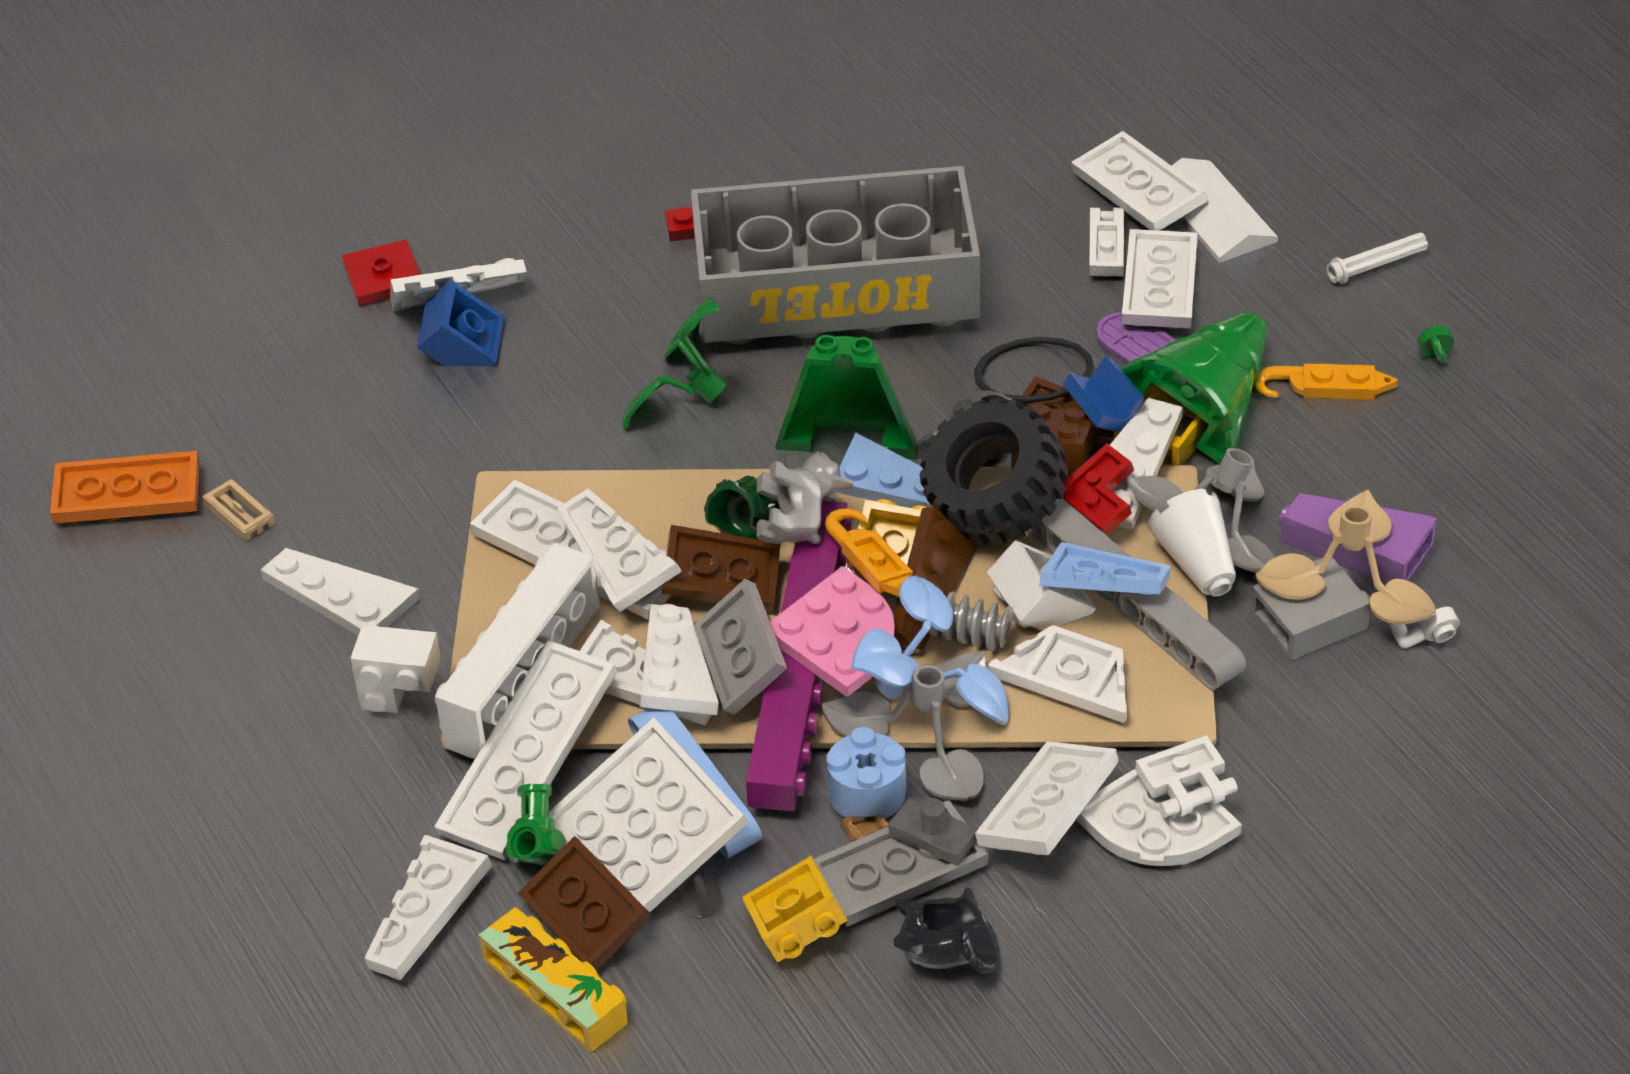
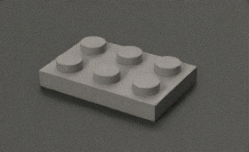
M747 579L741 581L693 625L723 710L733 715L738 713L787 669L756 584Z

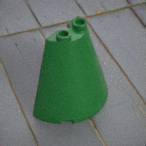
M822 335L818 337L815 345L806 356L776 441V450L811 452L815 429L830 428L884 432L883 447L906 459H917L918 449L915 434L882 362L873 347L872 340L867 337L856 338L850 336L834 337L832 335Z

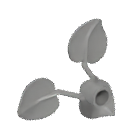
M1229 448L1221 463L1208 468L1205 475L1206 478L1194 490L1205 489L1211 484L1236 498L1230 532L1232 538H1228L1233 564L1245 570L1259 572L1275 556L1257 538L1248 535L1241 537L1238 532L1242 501H1260L1264 495V488L1256 474L1253 458L1243 450ZM1128 476L1127 478L1129 488L1135 497L1152 511L1158 509L1160 514L1169 508L1166 501L1183 493L1177 485L1161 477L1139 476L1131 478Z
M984 651L955 657L936 666L923 665L918 667L913 673L912 687L904 688L903 697L891 713L889 702L880 694L871 691L853 692L848 697L844 695L834 701L822 703V711L825 718L841 736L851 735L852 731L859 727H868L874 733L887 736L889 730L888 722H894L909 699H912L918 709L927 712L932 711L936 750L939 757L929 758L921 765L919 778L925 790L939 798L959 801L974 799L982 791L984 773L979 760L967 750L957 749L947 755L944 751L940 704L943 700L947 699L949 703L957 707L971 706L964 700L956 688V681L959 678L952 677L944 680V672L956 668H961L965 671V668L971 663L986 667Z

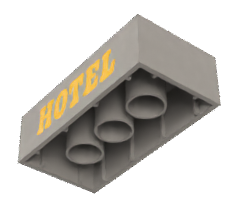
M963 166L691 189L700 300L702 303L707 298L712 297L720 309L702 318L705 343L724 341L730 344H744L754 338L786 335L812 338L822 332L853 329L880 332L888 329L890 326L921 323L948 326L959 320L980 318V252Z

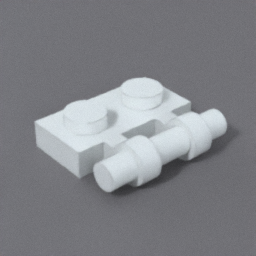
M1207 735L1136 760L1135 771L1152 798L1154 799L1168 794L1171 798L1159 803V809L1164 818L1174 814L1179 816L1193 812V807L1210 802L1212 805L1225 800V796L1238 791L1233 777L1219 781L1217 778L1218 775L1225 772V762ZM1198 782L1203 786L1188 793L1184 788Z

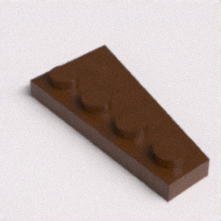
M935 506L925 507L921 510L907 566L913 571L912 576L916 575L928 580L947 597L953 591L975 545L955 528ZM898 597L893 615L895 624L894 637L900 646L906 650L921 630L923 621L913 618L905 610L900 597ZM929 631L912 654L923 652L931 636Z

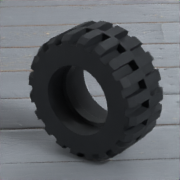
M1004 398L990 399V403L986 404L983 400L971 403L972 407L964 410L960 408L953 413L955 416L948 422L944 420L938 426L939 432L936 436L931 435L926 444L928 452H923L920 463L923 470L920 471L919 476L927 501L931 506H935L955 528L976 544L985 545L991 540L996 545L1007 543V539L1011 537L1017 540L1026 536L1025 532L1032 527L1036 530L1043 524L1041 520L1046 515H1052L1057 508L1055 504L1056 499L1061 500L1066 489L1062 482H1066L1068 479V467L1065 464L1067 457L1049 426L1033 408L1026 407L1022 402L1016 400H1008V403H1006ZM1019 453L1013 470L1000 483L983 490H969L973 476L985 462L1001 454Z

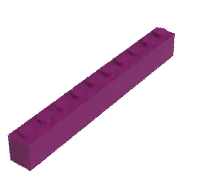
M822 501L821 524L817 531L821 538L820 542L817 544L807 540L795 542L781 613L841 566H848L849 560L842 553V547L828 533L825 527L827 516L832 511L848 509L847 502ZM848 518L839 521L846 531L854 530V519ZM781 650L787 669L771 682L764 691L746 778L748 807L795 811L797 796H804L806 772H802L803 765L810 766L812 742H808L809 736L816 735L818 714L814 712V707H821L823 684L819 683L820 677Z

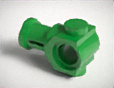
M524 784L518 787L517 796L521 797V818L515 820V824L507 833L506 854L511 862H524L544 867L565 846V838L562 832L555 829V819L549 817V796L552 794V786L547 784Z

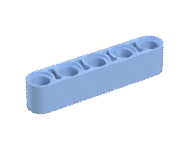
M646 708L628 718L631 732L635 735L654 717L747 818L749 823L718 850L724 858L729 859L762 840V833L752 814L673 711Z

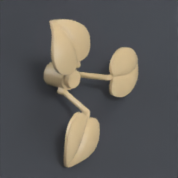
M1369 490L1349 499L1331 514L1328 520V529L1333 535V541L1320 565L1315 567L1314 562L1308 557L1296 553H1288L1271 559L1256 573L1257 581L1271 593L1287 599H1307L1319 594L1324 589L1325 581L1319 574L1326 570L1340 543L1349 551H1359L1366 547L1374 587L1378 591L1373 593L1369 599V607L1376 617L1391 624H1410L1430 619L1435 615L1433 601L1416 584L1403 579L1390 580L1385 586L1381 583L1373 543L1382 541L1389 536L1392 523L1387 513L1377 504Z

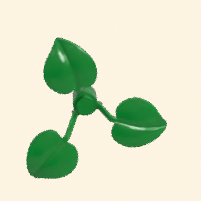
M712 297L704 300L691 312L678 328L663 353V356L667 358L678 346L694 365L685 377L689 384L687 385L665 375L655 378L629 403L622 419V427L626 432H628L630 418L638 407L655 390L665 384L682 389L690 396L695 391L707 403H711L727 385V382L707 365L688 338V335L699 332L701 318L720 310Z

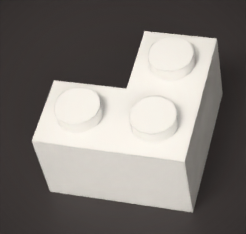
M362 625L350 658L361 710L398 713L405 690L430 692L441 660L437 632Z

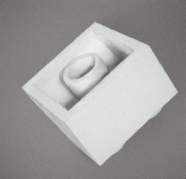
M1015 540L987 571V574L995 584L993 588L995 593L1007 602L1010 607H1013V619L1019 625L1025 628L1031 626L1043 631L1052 625L1058 627L1091 615L1096 610V607L1083 589L1039 586L1041 571L1052 555Z

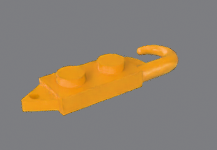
M1304 363L1303 366H1270L1260 370L1255 388L1261 395L1277 398L1279 393L1267 388L1265 382L1268 380H1289L1293 391L1303 395V398L1375 400V395L1396 388L1398 379L1376 371L1375 365Z
M847 508L832 511L826 518L825 527L828 533L842 547V553L878 593L888 592L899 597L901 583L906 578L911 577L913 571L875 530L855 529L846 531L839 523V521L848 518L865 523L867 518L861 512Z

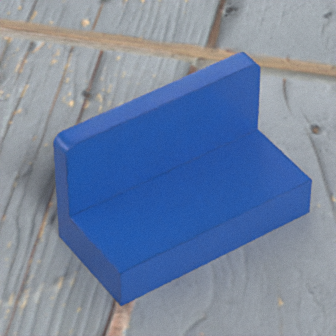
M1109 357L1103 358L1091 378L1070 373L1063 383V386L1096 427L1116 432L1123 430L1144 401L1142 394L1115 361Z

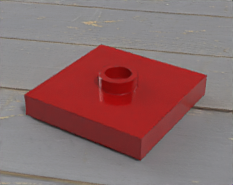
M407 239L342 255L343 265L359 306L389 299L391 279L420 275Z

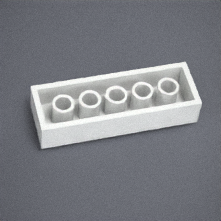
M554 542L546 554L538 558L533 571L526 580H522L518 584L516 592L509 602L500 607L495 620L487 630L480 633L475 646L468 655L459 660L455 672L448 681L442 683L437 689L435 703L437 704L440 721L439 727L442 732L444 748L476 759L547 641L549 640L569 648L572 646L600 608L594 556Z

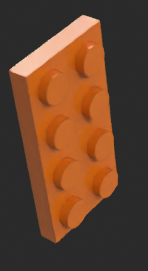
M198 451L55 463L50 507L52 523L197 511L200 469Z

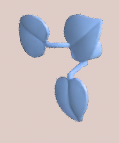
M916 575L906 578L901 583L899 597L905 610L916 620L923 621L921 630L906 650L901 653L900 644L894 636L881 629H872L859 641L851 665L853 670L874 676L879 691L885 697L893 700L904 693L905 687H912L913 673L920 666L910 655L928 633L930 627L933 626L935 629L944 632L951 626L953 621L951 605L943 592L933 583ZM976 663L969 664L965 671L961 668H956L944 672V680L952 677L959 678L956 681V688L964 700L973 708L1001 725L1007 724L1009 717L1007 695L1001 681L993 672Z

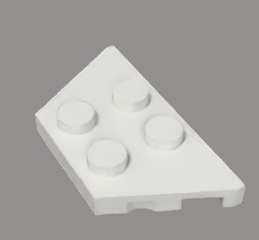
M1052 625L1038 633L1036 638L1026 640L1015 647V654L1001 662L995 658L988 665V669L1005 682L1125 723L1127 719L1125 675L1123 671L1124 660L1123 649Z

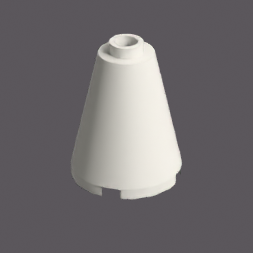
M1196 489L1166 501L1169 508L1161 514L1156 509L1148 521L1152 535L1203 594L1221 596L1227 593L1232 588L1236 574L1220 502L1216 494L1212 492L1211 495H1208L1205 489Z

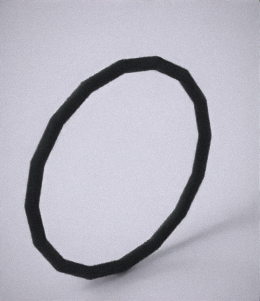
M1033 337L1017 339L995 347L981 357L974 369L976 385L983 391L999 392L991 389L982 381L981 371L986 362L1001 352L1018 346L1033 344L1061 345L1077 351L1086 361L1087 368L1083 374L1084 377L1090 378L1094 365L1091 354L1079 344L1062 338ZM1066 388L1049 394L1034 396L1007 395L1004 393L1005 396L1022 403L1050 401L1070 394Z

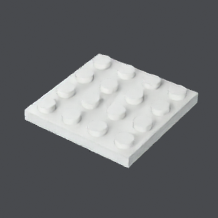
M654 717L549 811V817L555 819V829L560 830L565 838V845L576 836L649 912L749 823L739 809Z

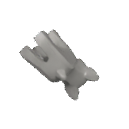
M818 451L810 455L801 468L787 469L783 463L774 461L770 465V473L762 472L758 477L757 493L777 500L780 509L772 508L770 510L769 521L759 520L757 522V538L764 542L775 544L806 540L813 544L819 543L821 538L817 531L821 524L822 500L836 502L837 495L835 491L853 487L854 481L842 478L838 463L832 461L823 452Z

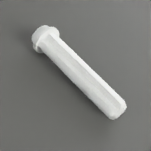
M1417 233L1343 260L1335 257L1326 266L1327 275L1331 282L1344 284L1347 282L1348 277L1426 250L1428 248L1426 236L1423 233Z

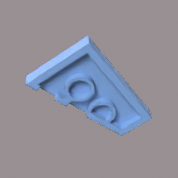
M855 433L839 467L841 477L853 480L854 485L847 489L835 491L836 493L872 501L886 499L895 502L898 506L908 508L916 505L931 507L923 493L924 488L920 484L919 474L923 470L920 465Z
M1061 542L1041 571L1039 586L1160 595L1169 580L1171 566Z

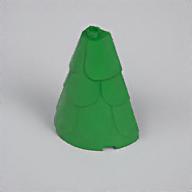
M1243 312L1201 327L1190 336L1175 340L1161 349L1129 362L1121 370L1143 397H1145L1149 388L1154 383L1210 424L1195 447L1220 464L1227 449L1237 448L1243 419L1249 408L1252 388L1259 376L1267 338V325L1257 314Z

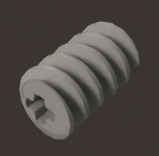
M950 592L947 599L952 608L953 621L951 626L943 632L944 638L946 640H953L957 636L961 644H967L972 640L973 646L981 648L986 643L988 651L995 652L999 647L1003 649L1011 631L1013 607L1008 606L1003 615H999L998 603H993L989 611L986 612L984 611L983 599H979L974 608H971L969 596L964 595L960 604H956L955 592ZM931 626L929 633L931 636L938 637L942 631Z

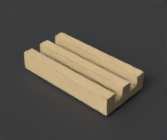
M233 479L228 480L202 496L204 505L245 542L252 539V532H255L257 535L262 533L265 524L268 527L275 525L274 515ZM230 492L236 499H238L244 506H246L252 513H254L257 516V518L254 519L252 516H250L237 501H233L225 493Z

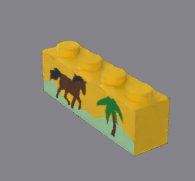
M515 906L478 935L483 960L590 1053L628 1024L627 999L623 992L613 984L609 986L605 983L590 963L586 961L581 962L572 955L564 941L559 938L553 939L547 934L541 923L534 916L530 915L527 917Z

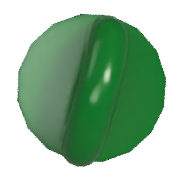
M1432 326L1425 329L1418 336L1417 345L1424 357H1437L1439 363L1444 364L1447 362L1446 353L1454 346V339L1447 327Z

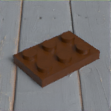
M671 525L668 534L666 556L676 562L682 572L662 584L661 594L718 603L741 581L747 579L756 584L765 610L772 612L775 605L781 543L775 544L753 538Z
M576 836L518 892L554 933L566 943L569 949L582 962L590 963L596 971L652 915Z

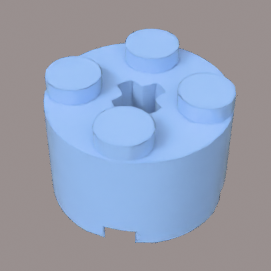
M859 727L854 729L851 735L840 739L832 746L826 758L827 781L830 802L836 812L854 821H865V817L877 815L878 820L895 814L902 807L906 797L905 750L901 745L888 736L874 733L871 728Z

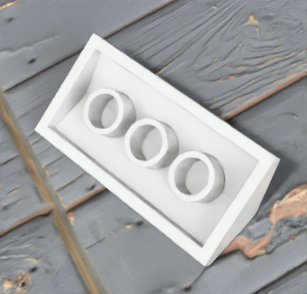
M1181 158L1172 165V167L1206 191L1207 202L1181 217V220L1193 233H1198L1197 238L1219 263L1278 242V236L1210 160Z

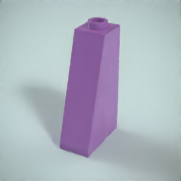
M1299 493L1291 505L1287 504L1284 506L1279 516L1278 524L1282 526L1280 542L1317 557H1324L1333 541V535L1328 529V520L1331 514L1346 501ZM1381 507L1389 516L1392 529L1387 538L1373 543L1380 581L1384 584L1393 579L1408 581L1434 544L1437 518L1430 515ZM1340 543L1332 556L1337 564L1372 578L1366 547L1359 551H1349Z

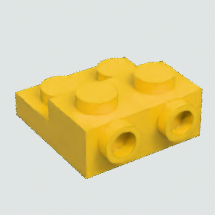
M879 499L877 502L866 500L862 514L866 516L867 520L865 523L860 522L858 529L875 530L907 565L921 510L925 506L916 505L908 508L898 506L895 502L886 499ZM849 562V571H851L853 574L862 575L854 567V565L851 562Z
M812 856L807 857L742 897L764 943L777 963L785 958L793 959L798 957L806 945L820 937L834 935L838 931L839 925L848 921Z

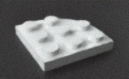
M1135 769L1097 791L1076 818V821L1097 842L1116 856L1152 866L1184 865L1200 859L1241 835L1242 824L1220 803L1212 805L1210 802L1193 807V812L1183 816L1174 814L1164 818L1160 812L1159 803L1171 798L1168 794L1153 799ZM1195 783L1184 788L1188 793L1202 788L1199 783Z

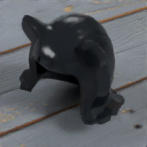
M965 887L964 893L958 898L930 899L924 902L906 899L897 900L896 908L905 916L900 933L896 935L893 943L895 947L903 950L909 961L929 969L971 965L982 974L993 973L997 970L1000 962L997 936L991 924L983 916L982 911L978 909L973 891L969 887Z

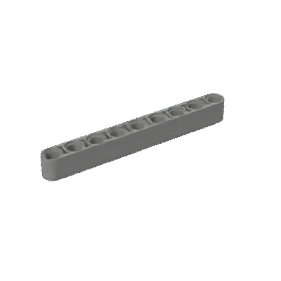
M1063 498L1061 500L1056 499L1055 504L1057 508L1051 516L1046 515L1041 520L1043 524L1036 530L1032 527L1026 531L1051 554H1054L1060 543L1064 542L1131 557ZM1167 586L1164 587L1160 595L1094 590L1207 688L1215 690L1246 670V660L1241 650Z

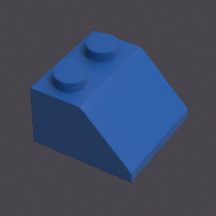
M450 280L425 303L417 348L443 366H493L497 362L504 315L453 280Z

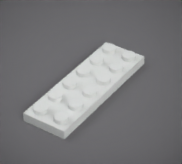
M513 480L470 523L471 534L534 565L541 555L546 554L554 542L582 552L557 509L564 503L516 480ZM659 549L664 555H666V551ZM596 576L598 596L611 602ZM661 585L626 609L649 620L651 604L663 605L672 595L661 594Z
M548 640L435 824L434 828L437 834L505 861L507 858V833L515 824V820L521 818V797L517 796L518 787L524 784L550 785L615 677L617 673L615 664Z

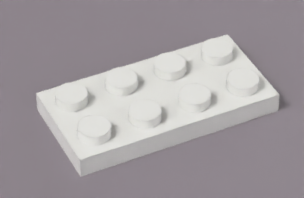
M1124 131L1071 162L1073 173L1117 206L1124 208L1125 212L1149 230L1160 231L1207 202V194L1203 188Z
M1130 229L1121 324L1191 329L1198 233Z
M1047 741L975 832L978 846L1026 852L1035 855H1049L1119 763L1116 749Z

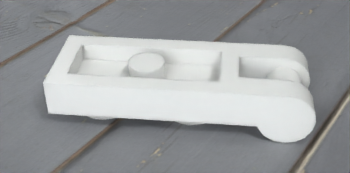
M1090 207L1089 276H1123L1124 208H1113V211H1100V208Z

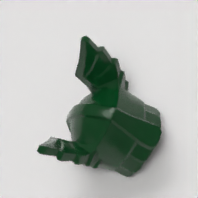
M745 476L737 481H731L730 479L727 481L724 479L716 484V489L707 497L704 506L706 523L713 525L721 533L758 539L757 522L759 520L769 521L770 510L772 508L780 509L777 500L757 493V479L754 476Z

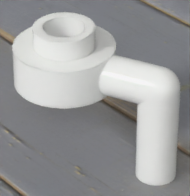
M1452 607L1436 609L1434 616L1420 621L1419 626L1409 631L1405 624L1386 622L1399 647L1403 649H1408L1425 639L1436 641L1437 643L1445 642L1456 634V629L1460 625V621Z

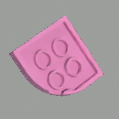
M843 566L770 621L779 648L846 697L850 696L873 677L870 674L851 669L853 656L859 641L872 629H881L894 636L895 627L892 611L884 597L871 585Z

